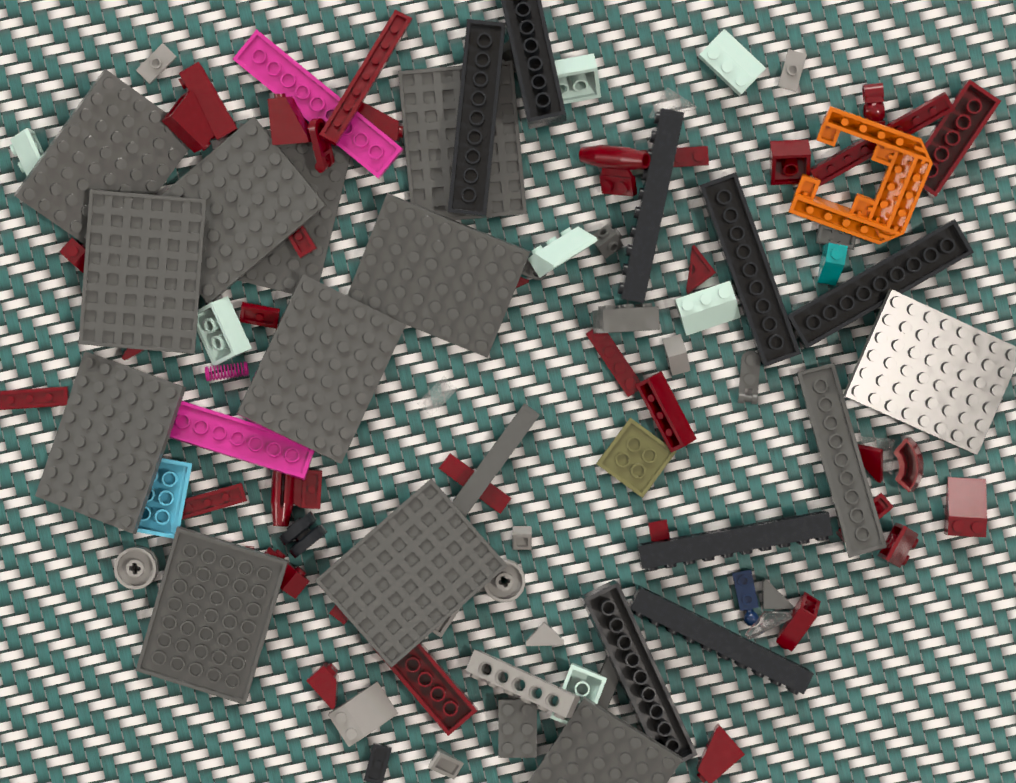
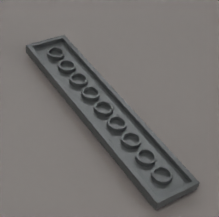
M831 363L797 372L848 557L851 558L887 548L835 364Z

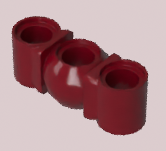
M883 83L863 84L864 118L885 125V120H883L885 118Z

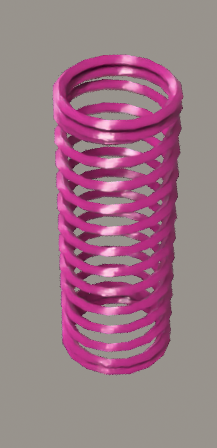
M237 362L238 375L236 372L235 363L234 374L232 370V364H230L231 376L228 364L227 374L225 370V365H223L224 376L222 372V366L220 365L221 378L219 374L218 365L217 376L215 372V366H213L214 378L211 366L210 373L209 368L207 366L205 367L206 381L208 382L212 379L215 380V378L216 380H221L222 378L225 379V377L228 379L229 377L232 378V376L233 378H238L239 375L240 377H242V374L244 377L249 376L247 362H244L243 372L242 362H240V374L239 364Z

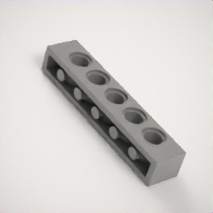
M474 649L465 670L471 673L470 677L479 681L482 678L487 681V685L493 688L499 686L508 695L514 696L516 694L525 703L531 704L533 702L542 711L548 712L550 710L555 712L554 716L562 720L572 718L580 700V696L481 650ZM488 665H490L492 668V671L489 675H487L486 673V667ZM504 673L508 674V681L506 683L502 680ZM523 680L525 688L521 691L519 683ZM538 688L542 691V696L539 699L536 697V690ZM555 696L559 699L557 706H554L552 702Z

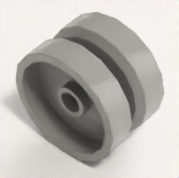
M134 546L119 554L115 560L114 572L120 584L126 588L136 590L152 583L158 575L160 566L158 558L152 550L143 546ZM137 564L141 569L135 570L134 565Z
M503 559L508 566L484 586L487 594L493 600L502 603L517 599L525 587V574L521 566L509 559ZM504 576L508 579V582L505 584L501 582V578Z

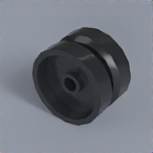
M311 511L302 519H297L286 528V532L278 537L283 545H288L294 539L297 541L289 550L294 558H297L328 532L322 524L310 530L309 527L317 520Z

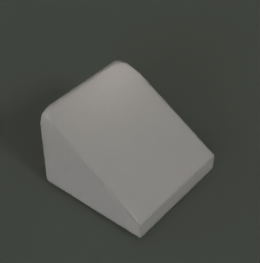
M531 526L512 527V550H532Z

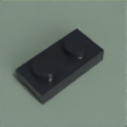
M373 743L364 781L383 783L392 747Z

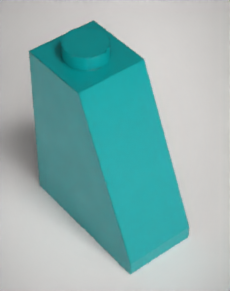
M833 243L823 245L817 283L836 286L845 265L848 246Z

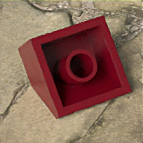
M809 139L770 141L771 185L799 184L802 173L810 176L811 151Z
M325 662L308 677L307 682L331 709H334L338 698V669L332 663L328 664Z

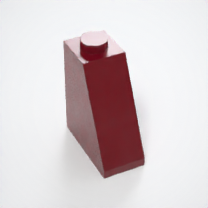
M190 90L180 96L162 122L187 147L196 153L199 150L204 151L210 146V139L214 134L194 92Z
M285 93L274 94V98L267 99L272 145L312 142L308 131V124L293 96L286 97Z
M364 102L361 104L357 112L394 142H400L404 131L399 121Z
M806 592L802 594L778 633L776 642L780 647L791 652L795 649L817 618L821 601Z
M719 724L714 727L696 767L699 772L696 775L703 783L706 781L713 783L745 755Z

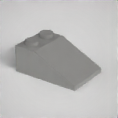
M377 681L330 711L328 716L348 747H350L396 716L398 712Z

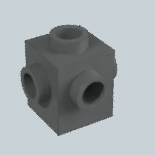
M609 224L593 234L598 240L594 245L605 259L624 246L620 240L622 238L617 228L612 229Z

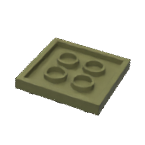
M629 418L596 464L643 498L676 451L671 453L666 443L632 418Z

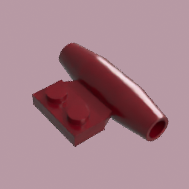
M611 145L582 147L579 151V160L581 162L602 168L599 175L602 194L632 197L637 195L636 180L631 170L647 168L650 165L649 153L630 147Z
M308 470L305 480L272 471L271 512L273 526L289 527L293 504L300 508L320 509L322 471Z

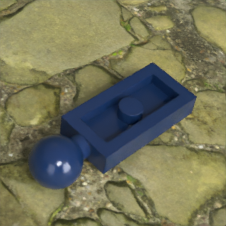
M746 570L732 573L739 610H746L744 615L745 624L754 626L758 623L759 616L753 611V608H758L759 605L752 571Z

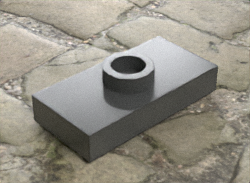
M819 224L816 244L833 243L848 246L847 249L854 250L856 236Z

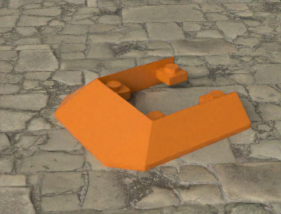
M830 106L823 118L816 140L835 147L840 131L876 143L871 160L886 165V171L875 198L857 193L851 208L815 196L821 180L802 173L789 213L878 245L903 235L933 165L923 140Z

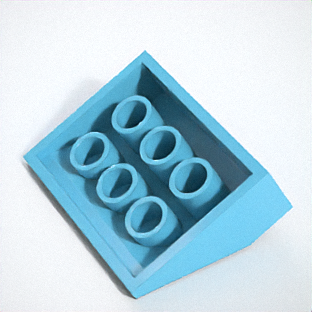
M162 457L137 532L174 539L177 527L181 526L192 463Z

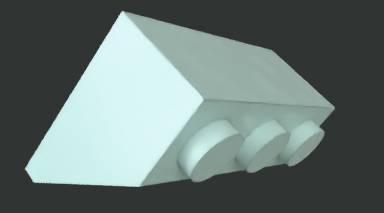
M725 29L698 56L739 96L766 69Z
M594 53L555 60L564 104L601 97Z
M26 128L10 139L12 143L10 148L12 153L17 155L20 160L18 166L21 172H25L28 176L44 154V151L35 132Z
M569 227L560 233L562 235L560 238L557 239L554 236L546 242L547 246L544 248L540 245L532 250L533 255L528 258V261L540 278L598 241L597 238L580 227H576L573 230Z
M730 281L674 299L686 336L741 318Z
M228 296L211 302L198 310L197 332L213 366L252 349Z
M572 663L562 688L580 696L577 707L584 696L597 704L607 678L590 669ZM553 712L551 715V719L559 721L564 724H566L570 719H559L554 716L555 712Z

